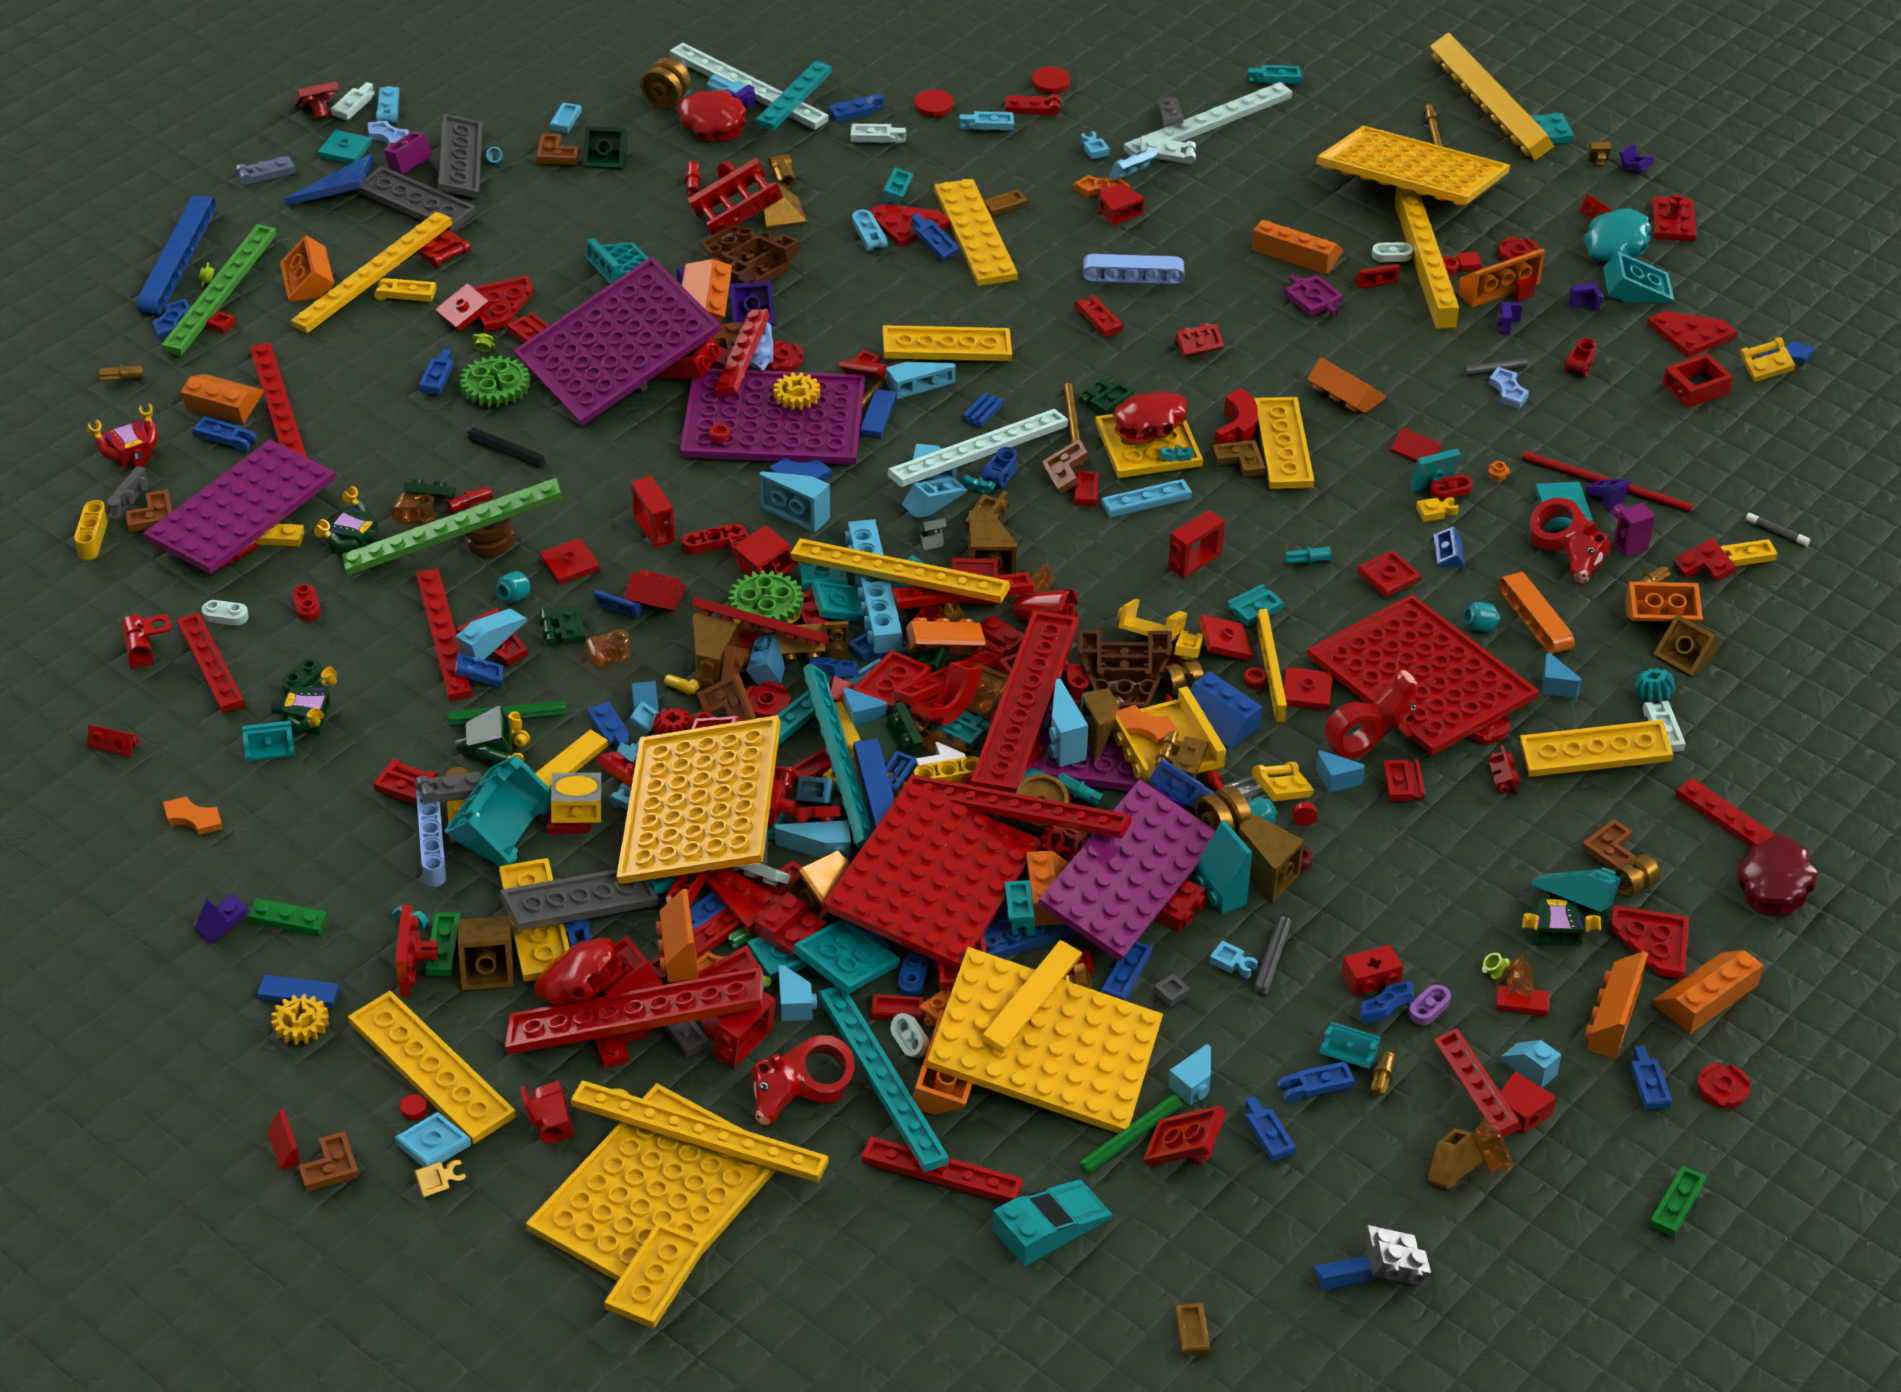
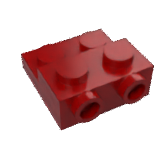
M1186 880L1154 921L1176 932H1180L1185 925L1191 923L1195 912L1204 907L1207 899L1205 888Z
M789 892L783 896L777 895L772 900L771 907L766 911L760 910L754 919L755 935L793 958L797 956L792 952L794 944L827 927L826 921L807 911V903Z

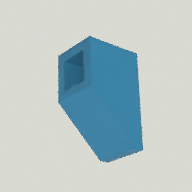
M774 634L761 636L754 641L746 671L758 686H761L762 682L766 681L780 684L785 666L777 636Z

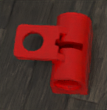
M167 614L148 618L130 615L123 619L121 628L130 668L154 664L148 636L171 631ZM157 621L165 623L161 628H153L151 625Z
M559 1081L536 1088L531 1093V1100L525 1086L520 1087L526 1111L532 1124L538 1127L539 1136L543 1142L555 1143L575 1136L566 1096Z

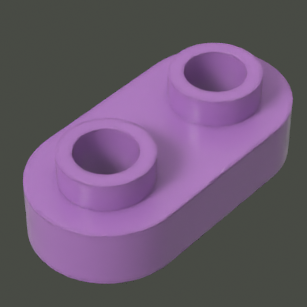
M1442 985L1429 986L1410 1004L1409 1018L1411 1021L1419 1025H1427L1434 1021L1449 1006L1451 999L1450 991Z

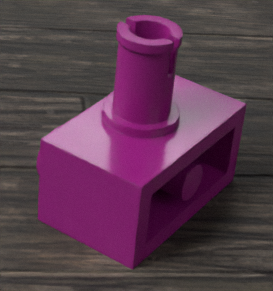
M412 131L395 143L388 144L383 149L390 170L400 174L409 173L413 167L425 163L426 159L433 156L426 134Z
M1621 503L1615 505L1611 513L1618 519L1613 544L1625 557L1647 551L1655 522L1653 512L1643 503L1627 508Z

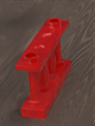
M755 158L689 197L687 200L696 217L703 213L709 220L706 222V225L711 235H714L730 225L737 226L782 199L783 195L776 181L770 185L766 183L763 179L766 174L760 161ZM756 182L762 190L751 196L746 188ZM739 193L744 200L733 206L728 198ZM721 203L726 211L716 216L711 209Z

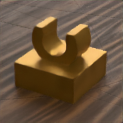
M1591 142L1587 152L1588 160H1595L1596 166H1604V160H1608L1611 151V142Z
M958 602L940 604L941 618L950 619V622H959L960 619H965V614Z
M1084 963L1074 965L1075 975H1067L1064 980L1093 990L1092 980Z

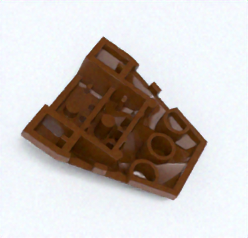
M730 225L701 241L700 244L712 259L732 265V277L745 283L771 281L789 271L791 267L790 259L796 256L801 246V241L787 234H780L776 238L771 237L769 231H764L763 235L754 234V230L751 228Z
M1078 630V654L1093 691L1109 688L1113 696L1117 697L1119 701V709L1136 705L1139 709L1149 707L1172 654V631H1148V642H1101V630Z

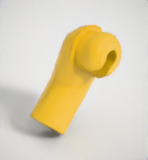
M668 674L664 679L665 685L687 695H694L700 689V684L695 679L688 681Z
M511 730L512 743H515L518 747H524L529 743L530 735L524 730Z

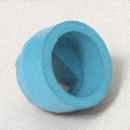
M490 147L486 152L488 161L491 163L501 161L502 151L498 147ZM493 151H496L497 160H493Z

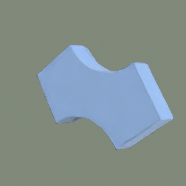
M388 121L367 123L369 137H372V140H380L389 145L409 134L408 129L394 128Z
M1497 367L1489 378L1488 384L1494 386L1500 392V403L1520 409L1528 398V390L1522 388L1517 383V373Z

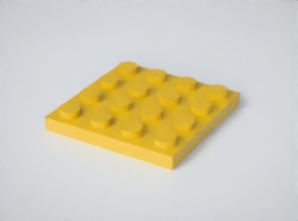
M1113 414L1096 416L1095 424L1117 478L1203 466V458L1186 420L1176 427L1167 438L1137 444L1128 443L1115 433L1117 421L1113 419ZM1175 446H1179V449L1184 447L1194 448V456L1190 460L1165 461L1159 457L1160 448L1168 447L1175 450Z

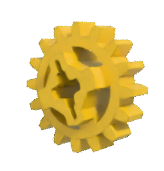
M791 373L790 377L783 375V380L777 379V383L774 384V399H777V404L783 403V408L790 406L791 410H794L795 407L803 410V406L810 408L811 403L816 404L817 399H820V383H817L816 378L811 379V375L805 377L803 373H800L798 376Z
M303 994L301 999H297L295 995H292L291 1001L283 999V1006L276 1005V1012L271 1014L273 1031H276L277 1038L284 1037L285 1043L292 1039L294 1040V1045H297L299 1040H303L307 1044L308 1038L311 1037L317 1040V1033H325V1026H329L328 1009L324 1007L323 1001H316V996L307 999L306 994Z

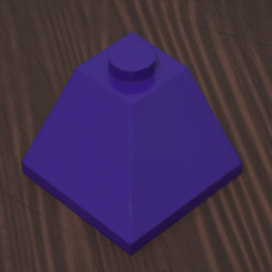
M771 281L729 284L733 322H742L743 324L748 312L755 309H767L770 314L768 323H775Z

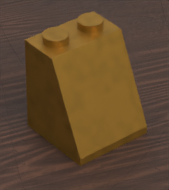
M969 511V558L998 559L997 576L1016 574L1017 543L993 511Z
M694 613L693 634L697 681L700 684V689L704 690L721 681L725 645L739 647V626L736 622Z
M1254 814L1248 821H1244L1240 825L1238 834H1240V839L1252 851L1250 879L1266 899L1273 903L1300 875L1304 840Z
M836 851L798 870L785 889L790 894L807 903V911L826 921L834 916V914L822 910L823 903L850 866V863L846 857L842 856L839 851Z
M510 917L459 919L458 950L462 991L514 987Z

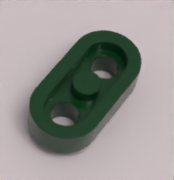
M307 659L287 673L281 681L283 692L288 694L291 688L313 685L321 678L322 667L320 662Z

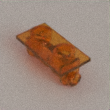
M1048 563L1040 564L1038 570L1031 576L1034 585L1033 593H1025L1023 595L1047 592L1057 577L1051 575V566Z
M934 727L933 731L923 730L929 734L928 737L925 736L923 738L922 745L925 750L934 754L935 742L964 754L966 751L973 752V750L966 747L967 742L956 737L950 740L946 738L947 733Z
M1523 952L1519 958H1513L1510 966L1507 968L1509 996L1514 991L1524 997H1528L1534 992L1532 983L1534 968L1526 962V953Z
M1484 1117L1476 1128L1473 1137L1489 1174L1493 1175L1496 1168H1502L1504 1171L1511 1169L1513 1159L1508 1149L1504 1148L1505 1142L1500 1128L1495 1126L1494 1123L1489 1124L1487 1118Z

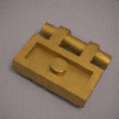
M1170 731L1162 742V750H1159L1156 755L1155 767L1163 758L1195 779L1207 752L1208 742L1185 736L1183 742L1177 741L1178 733ZM1175 752L1178 754L1177 756H1173L1170 753Z

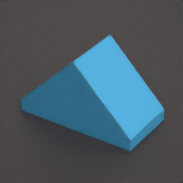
M1551 653L1546 654L1542 694L1578 697L1582 679Z
M656 681L632 683L631 691L634 711L639 703L643 701L659 712Z
M847 687L843 689V705L855 728L858 725L888 716V702Z
M1319 750L1316 771L1329 793L1362 784L1364 764Z
M799 776L796 800L833 805L837 781L829 778Z

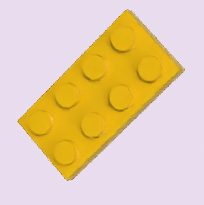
M657 1222L605 1300V1309L654 1329L707 1248V1241Z

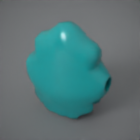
M1624 208L1615 209L1610 213L1601 214L1590 222L1589 231L1584 235L1583 239L1589 257L1596 261L1608 262L1617 251L1631 257L1642 255L1647 250L1648 243L1651 240L1648 234L1651 230L1648 217L1639 211Z

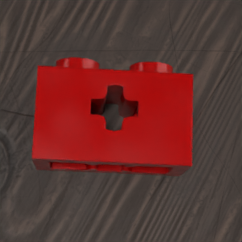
M1389 944L1344 957L1341 975L1354 996L1384 988L1386 985L1401 983L1403 965Z

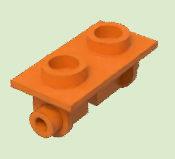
M951 988L942 990L919 1006L921 1010L926 1012L924 1022L927 1026H936L940 1011H945L952 993Z

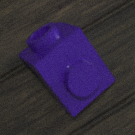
M751 85L745 86L736 93L729 89L725 90L730 92L733 97L740 99L746 109L755 104V87Z
M1630 145L1620 151L1623 170L1641 173L1646 171L1647 167L1654 164L1653 156L1637 155L1635 145Z
M1595 283L1571 286L1568 302L1571 307L1591 305L1595 312L1600 310V304L1603 302V293L1599 291Z
M1501 303L1500 313H1497V326H1500L1501 334L1510 335L1511 323L1521 321L1522 303Z

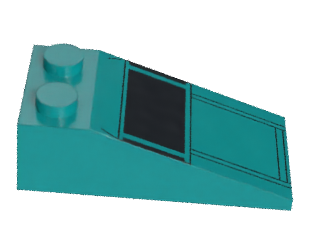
M1081 1179L1017 1197L993 1210V1232L1025 1267L1111 1219L1113 1214Z

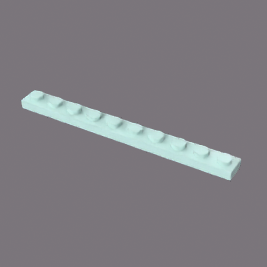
M681 43L670 50V58L708 77L716 75L731 83L740 81L745 86L751 85L755 87V100L766 106H770L783 93L685 43ZM804 102L789 115V117L815 130L828 122V114Z
M1279 82L1183 120L1184 124L1175 123L1145 136L1182 142L1292 98V91ZM1141 137L1124 143V151L1130 156L1133 154L1139 155Z
M1052 409L888 469L887 476L899 486L904 487L997 453L1003 447H1013L1065 428L1068 425L1069 419L1057 410Z

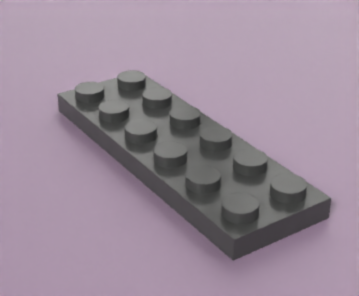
M443 114L437 190L465 197L478 198L482 139L481 121Z
M383 166L367 176L360 189H356L357 193L422 221L435 212L451 217L452 225L444 231L450 230L453 232L477 213L476 206Z
M618 869L502 889L499 894V898L517 931L657 906L659 900L647 880L619 884L616 878Z

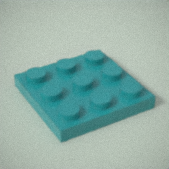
M840 919L794 944L792 951L847 995L898 967L900 962L899 957L856 924L845 919Z

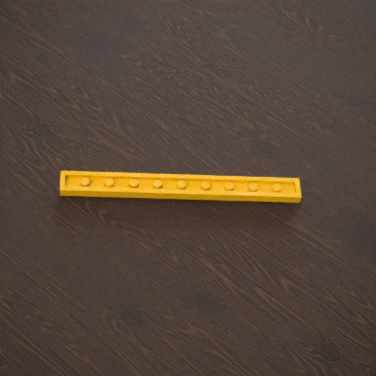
M438 212L430 215V217L402 236L363 267L359 268L327 294L300 312L291 320L292 326L305 333H309L452 225L451 217Z
M801 538L790 553L794 561L1002 603L1010 589V583L1007 580Z
M583 1080L571 1099L573 1107L817 1183L828 1165V1156Z

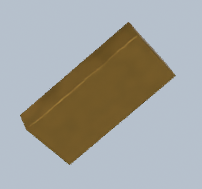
M1019 189L983 200L992 217L1028 206V199Z
M1203 1303L1175 1305L1182 1356L1210 1355Z

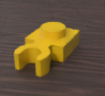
M1452 497L1446 498L1442 502L1438 498L1417 501L1416 509L1423 522L1445 519V514L1456 515L1458 514L1459 506H1454L1455 499Z
M461 1160L450 1161L446 1168H443L441 1162H437L414 1170L422 1197L450 1188L447 1181L449 1179L455 1181L463 1180L466 1177L464 1173L459 1175L453 1173V1168L461 1164Z

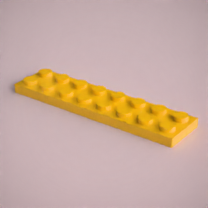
M963 179L961 181L935 184L934 192L945 216L951 220V229L977 286L1018 280L1015 266L974 180Z
M388 991L348 1016L349 1024L439 1112L466 1134L473 1145L516 1118V1110L391 991Z

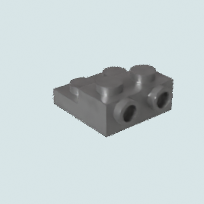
M1367 1225L1362 1231L1373 1276L1420 1286L1431 1274L1426 1251L1418 1249L1415 1235Z

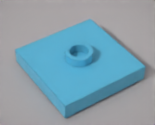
M439 1112L395 1137L396 1145L423 1167L437 1162L442 1163L471 1146L470 1138Z

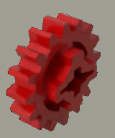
M1049 825L1041 832L1042 836L1039 840L1043 845L1038 848V851H1053L1070 863L1086 844L1085 838L1088 834H1081L1078 830Z

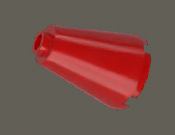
M1071 589L1019 595L1013 601L1012 611L1015 613L1016 618L1026 622L1030 621L1033 610L1078 617L1079 612L1074 611L1075 605H1079V600L1075 590Z

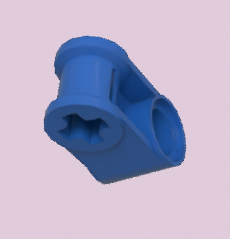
M1011 447L999 449L990 462L984 466L981 476L983 480L997 483L999 487L1004 488L1017 471L1016 450Z

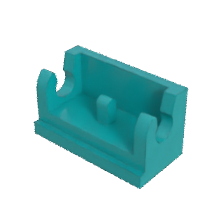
M895 167L883 191L880 205L888 204V201H892L894 205L899 206L900 200L903 199L913 178V174Z
M291 721L242 726L246 762L295 756Z
M1030 880L1005 882L1009 922H1011L1012 933L1017 935L1018 927L1024 926L1026 927L1027 936H1035Z
M1334 1022L1330 1023V1026L1324 1033L1326 1037L1319 1053L1369 1069L1375 1062L1381 1037Z

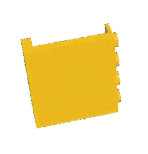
M1188 686L1179 688L1177 700L1140 709L1142 712L1152 716L1168 715L1179 731L1177 741L1183 742L1185 736L1208 742L1207 752L1197 774L1224 767L1226 748ZM1116 714L1115 723L1111 731L1114 734L1117 746H1121L1124 751L1125 760L1127 763H1131L1135 777L1149 786L1155 785L1149 781V777L1156 768V755L1159 750H1162V743L1155 744L1144 735L1128 734ZM1171 752L1170 754L1177 756L1178 753Z

